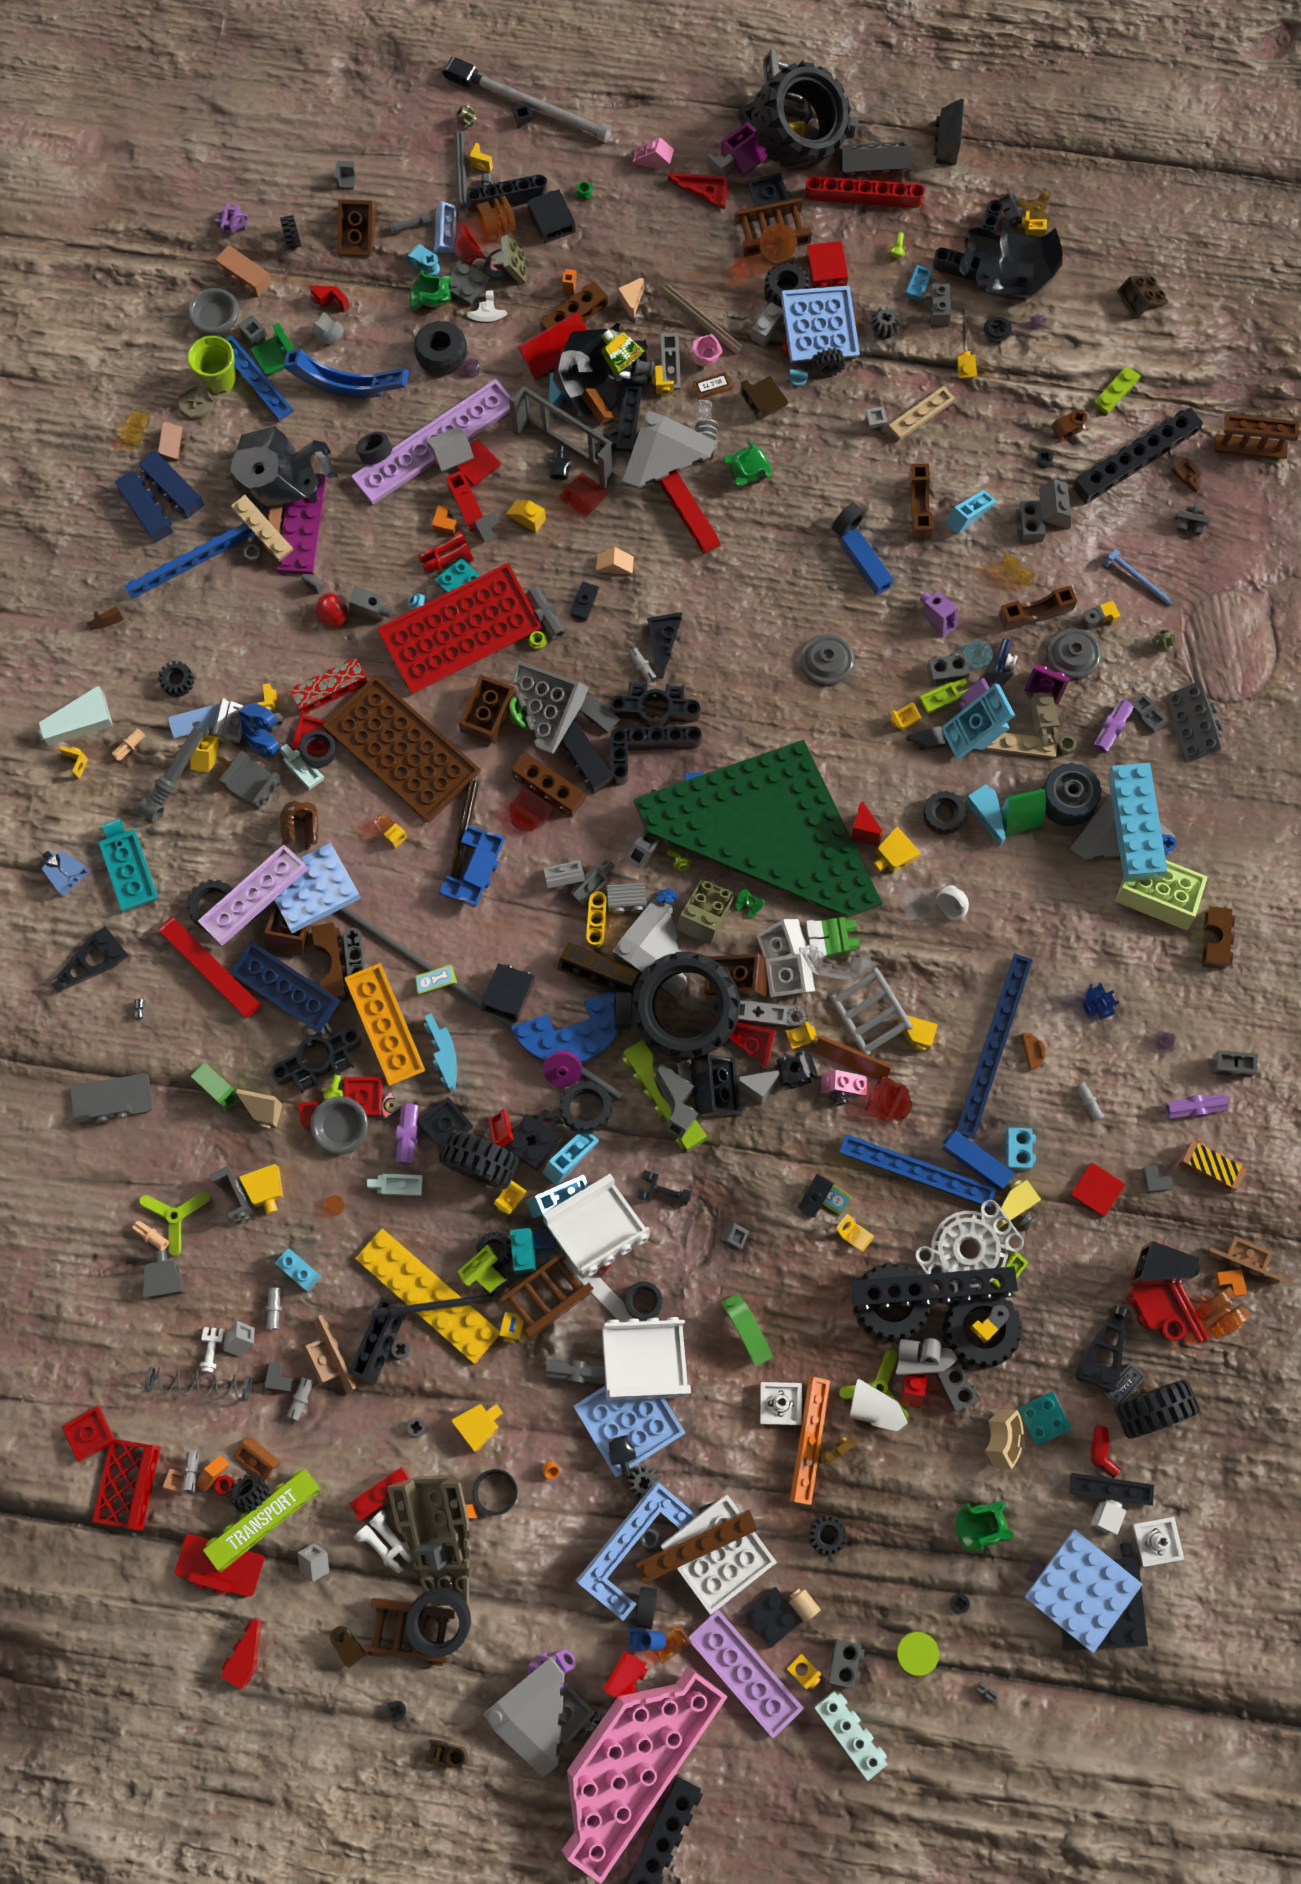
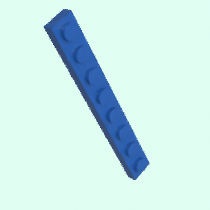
M243 522L240 526L227 530L223 535L214 537L203 545L196 546L192 551L179 555L177 559L162 564L156 570L149 571L144 576L131 580L124 587L131 599H134L251 538L255 534Z
M848 1134L845 1135L839 1154L979 1205H982L987 1200H993L996 1191L994 1187ZM991 1203L987 1204L985 1207L990 1208Z

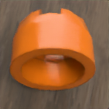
M547 1461L544 1463L542 1471L544 1476L551 1480L559 1475L560 1468L554 1461Z

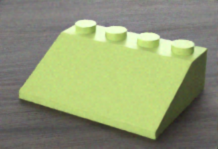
M1167 860V873L1162 879L1124 882L1123 878L1115 902L1184 930L1189 929L1196 917L1207 881V876Z

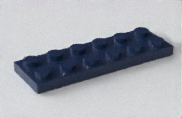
M250 941L230 972L231 975L318 1033L321 1032L341 1001L252 941Z

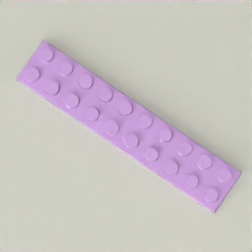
M497 379L493 380L392 448L391 454L385 460L377 464L367 465L351 476L352 480L374 505L436 463L426 442L427 439L459 426L467 435L468 440H470L510 413V395Z

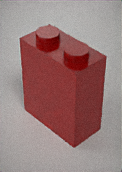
M842 241L807 245L806 257L812 288L847 286L848 272Z

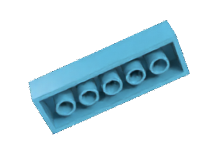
M1150 763L1112 766L1108 772V780L1124 882L1162 879L1167 873V865Z

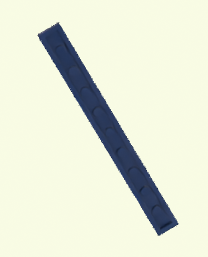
M1015 953L956 1131L964 1137L973 1140L975 1139L1033 959Z

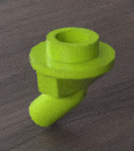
M902 232L897 233L896 244L890 246L888 252L891 253L892 257L901 258V256L906 254V248L902 247L904 233Z
M670 848L667 852L668 856L676 859L673 863L675 869L680 871L686 870L692 863L691 859L684 857L678 851Z
M334 1074L330 1087L324 1090L323 1097L325 1100L335 1096L343 1097L342 1091L338 1089L341 1076Z

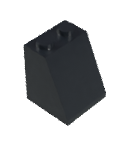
M1151 1241L1141 1248L1131 1285L1148 1286L1184 1283L1198 1275L1200 1270L1198 1262L1200 1258Z

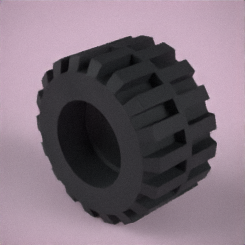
M786 262V264L779 263L778 266L774 265L772 270L769 269L765 277L764 288L765 300H768V305L773 303L782 308L780 293L785 290L779 288L780 285H791L794 287L791 290L808 289L809 278L801 266L797 267L795 263L791 265L790 262Z

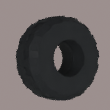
M435 321L426 324L418 331L414 339V352L417 362L427 372L436 375L450 374L464 364L467 356V342L464 333L455 324L447 321ZM437 345L449 346L443 351L433 350Z

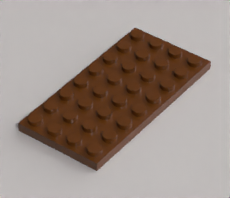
M376 675L323 724L326 731L428 823L468 786L471 779L474 780L481 773V769Z

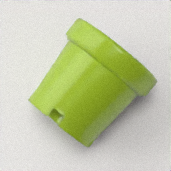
M205 336L198 339L190 347L187 354L191 370L200 378L203 386L211 393L220 394L224 390L226 392L230 391L237 381L234 368V350L230 343L217 336Z

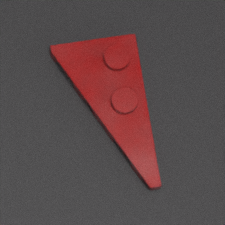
M668 173L669 182L725 209L727 176Z
M709 1016L708 1021L713 1024L715 1017ZM738 1022L729 1039L739 1047H742L750 1056L758 1060L761 1065L768 1067L775 1030Z

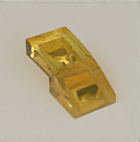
M135 409L132 411L126 421L127 428L120 438L121 444L135 448L139 447L150 421L151 415L149 413Z
M1004 553L1001 566L1016 580L1031 586L1036 572L1019 566L1021 559Z

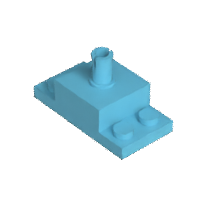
M994 684L941 728L955 757L961 759L972 749L983 750L1010 729L1007 722L1015 714L1000 685Z

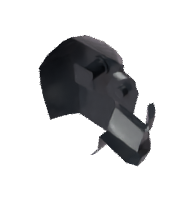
M1010 218L1003 225L1000 236L980 227L969 229L965 238L966 251L960 259L959 269L965 276L969 271L972 258L975 256L980 258L975 278L977 284L986 288L987 292H993L1005 297L1030 299L1036 296L1053 279L1063 264L1062 245L1056 227L1042 237L1008 233Z
M616 323L611 328L572 331L558 356L554 368L553 381L578 416L593 415L581 397L585 389H595L608 409L612 411L623 402L626 393L625 383L642 386L652 381V377H649V375H634L636 360L632 362L630 370L626 368L619 375L615 376L601 353V350L607 345L601 335L609 329L615 337L620 334V323ZM646 339L634 341L645 351L637 359L647 362L646 349H648Z
M276 426L241 435L230 469L231 480L235 488L243 496L246 495L251 502L265 510L307 497L313 504L318 502L316 496L318 480L309 460L313 454L317 456L325 476L328 478H338V472L332 466L328 456L331 451L325 442L313 440L296 452L288 438Z

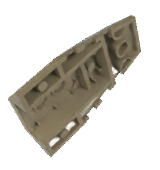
M454 1475L418 1476L389 1485L388 1492L399 1534H403L405 1548L411 1552L414 1559L413 1566L415 1570H419L422 1577L420 1581L425 1592L433 1588H448L461 1595L466 1603L469 1604V1519L460 1481ZM445 1542L449 1563L438 1571H431L430 1564H426L425 1556L415 1555L414 1550L423 1543ZM441 1602L430 1603L431 1606H449Z

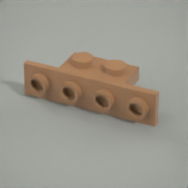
M1233 1236L1227 1254L1209 1246L1206 1248L1207 1251L1211 1252L1210 1256L1222 1260L1223 1257L1230 1260L1229 1264L1241 1268L1242 1265L1249 1268L1248 1272L1260 1276L1261 1273L1268 1276L1267 1280L1279 1284L1280 1281L1286 1283L1288 1280L1266 1270L1273 1251L1237 1236Z
M320 1315L313 1321L320 1340L306 1345L304 1350L320 1384L339 1377L348 1395L356 1388L355 1378L352 1374L348 1373L347 1362L340 1355L336 1339L332 1338L330 1334L329 1324Z

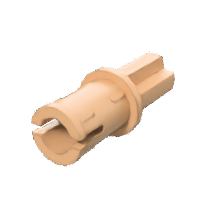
M136 728L127 739H123V743L112 753L113 757L121 761L145 737L144 733Z
M136 1221L132 1226V1230L143 1237L146 1243L154 1245L160 1251L165 1250L169 1245V1241L159 1235L156 1229L149 1228L141 1221Z

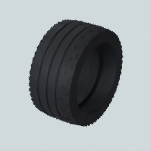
M433 1588L422 1593L413 1602L406 1617V1633L410 1643L418 1652L429 1657H444L455 1652L464 1643L471 1627V1614L468 1604L461 1595L448 1588ZM441 1602L449 1605L456 1612L459 1619V1628L451 1640L435 1642L428 1639L421 1632L418 1625V1617L421 1610L427 1604Z

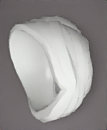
M947 885L938 892L936 903L950 920L958 921L966 916L969 902L963 891L955 886Z

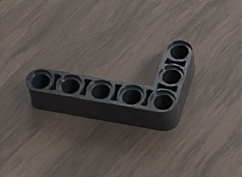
M994 199L988 203L980 228L994 234L996 233L1003 210L1001 201ZM941 247L935 251L933 267L938 271L975 281L981 259L976 256L973 257L969 271L964 276L959 268L960 259L965 253Z
M697 726L614 729L610 735L611 774L614 784L624 785L628 781V750L697 748L702 742V731ZM676 735L679 739L672 740L670 737ZM696 735L698 738L692 740L689 736ZM638 736L641 737L642 740L635 741L633 740V738ZM659 736L661 739L655 741L652 737ZM617 737L623 738V740L620 742H617L614 739ZM618 754L624 756L622 759L615 758V756ZM617 772L624 773L622 777H617L615 774Z

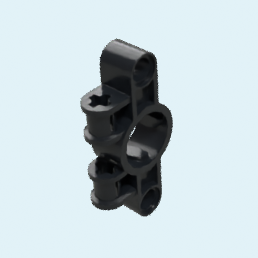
M629 682L628 696L617 695L610 700V710L617 717L639 719L646 727H664L670 721L696 722L700 718L701 713L698 701L684 699L685 685L670 686L666 684V690L663 691L660 689L647 690L648 683L633 684ZM650 700H661L666 703V714L660 718H650L643 713L644 704ZM618 704L623 706L620 709L614 708ZM689 709H695L696 712H695V713H689L688 710H689Z
M347 1028L327 1039L320 1036L308 1037L299 1044L295 1055L275 1064L271 1068V1076L279 1084H286L295 1080L301 1094H303L305 1090L315 1085L319 1086L316 1076L325 1075L332 1068L336 1075H340L341 1072L350 1067L352 1069L355 1068L348 1052L360 1046L361 1036L356 1029ZM356 1035V1039L353 1042H347L348 1036ZM315 1044L325 1045L324 1047L329 1054L327 1062L319 1065L318 1068L307 1067V1062L303 1058L305 1051L308 1048L315 1047ZM285 1070V1075L277 1078L278 1071Z

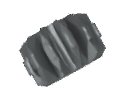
M886 306L885 310L879 308L878 312L874 311L870 324L872 325V331H877V336L883 334L885 338L887 334L892 337L893 333H897L901 320L899 319V313H895L894 308L888 310Z
M645 1465L644 1472L638 1466V1475L631 1471V1476L635 1477V1480L627 1479V1483H634V1486L628 1488V1491L637 1490L633 1494L634 1498L641 1493L640 1499H642L655 1483V1480L661 1478L660 1475L653 1478L652 1475L656 1472L655 1468L651 1470L650 1474L648 1473V1465ZM643 1477H646V1480L649 1479L651 1482L648 1484L647 1489H643V1486L642 1488L639 1487Z

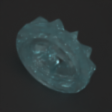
M981 640L969 642L963 650L968 665L974 668H983L989 665L993 657L991 647ZM982 650L981 655H980L981 658H980V657H977V658L973 659V658H974V652H975V653H978V652H980V651Z

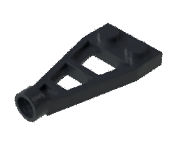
M104 926L89 937L62 971L49 982L60 993L64 989L114 968L129 957V955L107 927ZM97 948L102 952L105 959L102 963L91 966L86 962V957L92 949ZM79 962L83 963L87 969L86 972L78 977H73L71 969Z
M1113 1306L1110 1317L1083 1354L1075 1378L1115 1392L1121 1375L1125 1324L1129 1310L1121 1306ZM1109 1329L1117 1331L1119 1334L1115 1346L1103 1341ZM1106 1348L1112 1351L1113 1363L1110 1367L1094 1361V1356L1099 1349Z

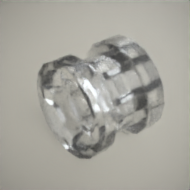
M708 400L697 401L695 403L697 411L694 418L698 421L701 419H712V402Z

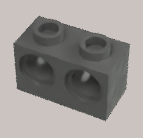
M1040 501L1020 502L1019 508L1015 511L1016 520H1019L1017 536H1020L1021 543L1043 542L1046 532L1045 522L1042 521Z
M952 653L945 657L934 656L928 660L927 670L931 687L945 685L950 682L954 683L964 678L967 681L970 672L965 653ZM953 665H959L961 668L956 669ZM935 668H941L943 671L937 672Z
M1218 1050L1212 1055L1213 1075L1252 1078L1258 1072V1054Z
M960 1363L935 1375L953 1413L978 1401L976 1398L979 1396L974 1385H970L967 1379L969 1374L964 1366L961 1367ZM951 1372L958 1375L959 1381L957 1383H952L949 1380ZM960 1391L967 1393L968 1400L966 1402L959 1400L958 1393Z
M835 1638L828 1683L853 1689L855 1684H859L861 1672L857 1671L859 1662L862 1663L864 1658V1650L861 1649V1644ZM846 1647H852L854 1650V1656L851 1659H845L843 1656V1651ZM842 1669L850 1671V1678L847 1681H842L839 1678V1673Z

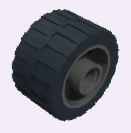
M1074 763L1062 764L1053 769L1042 789H1045V814L1047 817L1054 821V823L1063 826H1076L1088 820L1101 799L1102 788L1099 779L1096 777L1097 775L1088 767Z

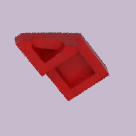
M319 1101L298 1103L300 1123L309 1132H311V1117L319 1105Z

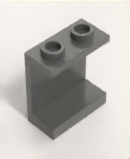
M242 750L219 779L223 787L258 809L268 802L270 794L273 790L276 791L281 783L278 773L274 772L272 774L253 762L248 754Z
M226 1166L210 1174L212 1182L220 1188L232 1184L242 1206L228 1213V1218L240 1224L249 1221L250 1217L255 1214L236 1173Z

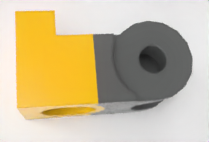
M1114 601L1088 609L1082 619L1083 626L1087 629H1094L1098 624L1107 621L1111 625L1118 623L1120 614Z
M997 1305L990 1310L989 1317L983 1323L977 1320L970 1329L985 1343L1008 1320L1009 1311L1005 1306Z

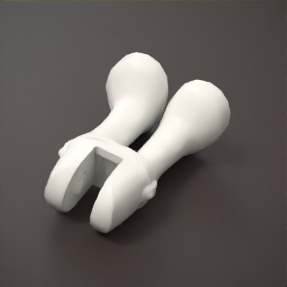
M381 1510L369 1523L385 1538L392 1549L389 1550L368 1524L353 1538L357 1542L365 1541L369 1543L382 1557L385 1566H389L399 1574L403 1571V1568L394 1557L400 1553L402 1558L409 1564L414 1559L411 1553L406 1550L404 1543L390 1530L386 1523L387 1514L384 1510Z

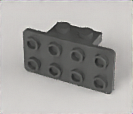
M1196 682L1167 694L1166 698L1186 761L1192 762L1222 749L1220 737H1223L1221 731L1224 730L1223 724L1217 718L1218 708L1215 702L1207 699L1203 684Z
M146 1073L71 1087L73 1115L76 1124L101 1123L112 1118L124 1119L129 1115L151 1112L153 1110L150 1079Z

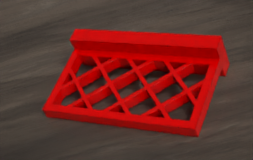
M116 1439V1442L109 1445L92 1522L134 1530L144 1529L161 1446ZM116 1443L122 1444L126 1451L119 1457L115 1454ZM138 1447L144 1448L142 1457L136 1461L131 1452ZM128 1455L133 1464L124 1469L120 1460ZM117 1464L121 1473L112 1478L110 1469ZM135 1467L138 1471V1477L131 1481L127 1473ZM124 1476L128 1485L119 1490L115 1482ZM112 1485L116 1494L108 1499L105 1495L106 1488ZM131 1488L134 1493L133 1499L127 1503L122 1494ZM119 1497L124 1506L115 1512L111 1502ZM107 1506L112 1515L106 1519H100L101 1510ZM126 1509L129 1513L128 1522L122 1523L118 1514Z

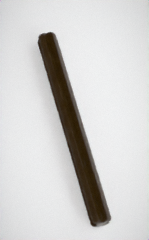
M472 779L467 786L449 873L450 877L457 880L460 878L466 846L460 842L467 826L471 825L479 782Z

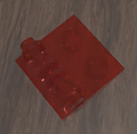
M581 472L571 484L563 485V492L559 495V498L586 518L609 492L585 473Z

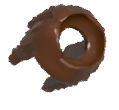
M294 800L285 804L280 814L282 846L285 845L288 848V846H291V843L295 842L294 820L304 822L305 850H309L312 845L318 842L317 809L312 803H300Z

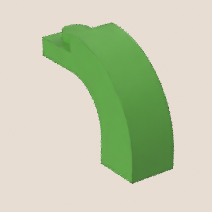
M739 1293L722 1301L721 1304L738 1332L754 1366L756 1367L773 1358L754 1316Z

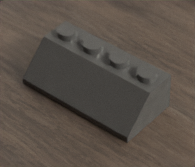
M907 141L841 145L838 148L840 168L846 175H853L855 171L869 174L872 173V170L886 173L889 172V169L903 172L907 171V168H911V145Z

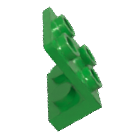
M279 323L273 325L275 333L272 334V338L251 348L266 376L284 369L283 365L287 352L294 350Z

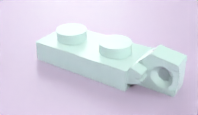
M287 744L281 747V754L285 757L283 761L308 790H311L324 780V776L316 768L308 766L302 760L300 751H293Z
M383 1174L378 1175V1179H367L368 1189H377V1194L422 1196V1175Z

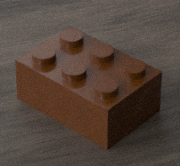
M480 675L459 721L460 731L495 744L510 711V700L516 696L515 687Z

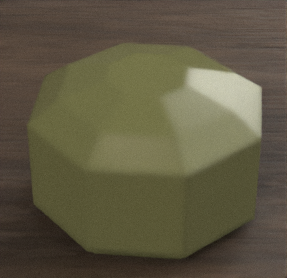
M1065 735L1060 737L1057 748L1060 753L1068 755L1073 753L1077 743L1074 737Z

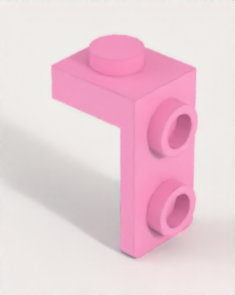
M839 1070L822 1073L821 1093L828 1094L841 1091L864 1096L867 1094V1077Z

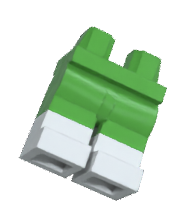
M841 917L839 919L806 921L811 961L842 955L846 956L849 955L850 951L860 948L858 937L848 939L847 934L857 932L856 920H845V917Z

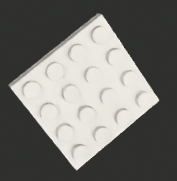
M726 1493L660 1546L665 1549L741 1512ZM753 1532L677 1569L711 1615L777 1562L757 1534Z

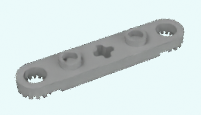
M718 998L714 999L710 1004V1012L714 1017L717 1015L714 1006L718 1004ZM740 1000L738 1021L796 1028L804 1025L806 1014L799 1007ZM760 1008V1012H763V1014L756 1017V1014L752 1013V1011ZM799 1013L802 1016V1020L796 1023L792 1021L791 1015Z

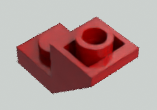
M311 285L309 287L312 301L315 304H319L322 308L332 301L336 307H341L344 312L350 308L348 298L337 286Z

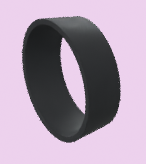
M487 1470L476 1479L473 1485V1500L478 1509L483 1513L492 1516L502 1515L508 1512L517 1500V1484L514 1478L504 1470ZM495 1473L507 1476L513 1483L515 1490L512 1503L506 1509L498 1512L487 1510L482 1506L478 1498V1488L481 1481L488 1475Z

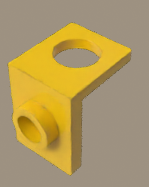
M60 746L59 750L64 756L77 760L72 773L76 778L80 779L88 761L87 757L78 748Z
M849 1214L836 1227L842 1239L861 1252L874 1239V1235L856 1224ZM849 1222L848 1227L843 1230L845 1223Z
M800 1654L787 1668L806 1690L809 1687L811 1689L814 1688L820 1681L819 1676L821 1673L803 1654ZM798 1663H805L808 1667L807 1673L803 1676L796 1673L795 1668Z

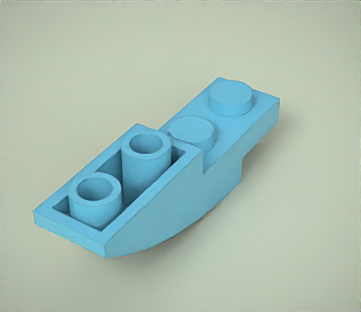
M431 1013L424 1016L427 1021L424 1023L428 1034H433L435 1039L431 1041L435 1050L438 1051L433 1054L435 1060L432 1062L436 1070H441L444 1076L440 1078L444 1088L449 1087L450 1091L453 1092L455 1091L457 1081V1059L453 1041L447 1027L439 1030Z

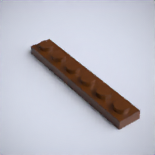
M748 1509L637 1561L635 1564L645 1584L757 1531L758 1528Z

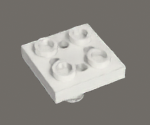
M761 1382L760 1424L801 1425L802 1383Z
M1175 1517L1132 1524L1142 1567L1184 1560Z

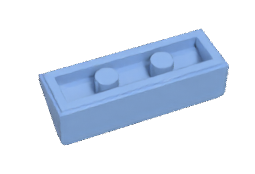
M442 201L436 207L434 252L454 253L457 206Z
M219 704L168 717L174 739L188 736L194 727L192 723L200 721L198 728L202 731L205 727H208L209 730L214 729Z

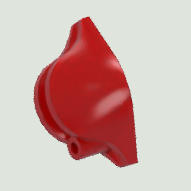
M462 223L459 235L454 242L455 254L470 265L476 259H487L473 236Z

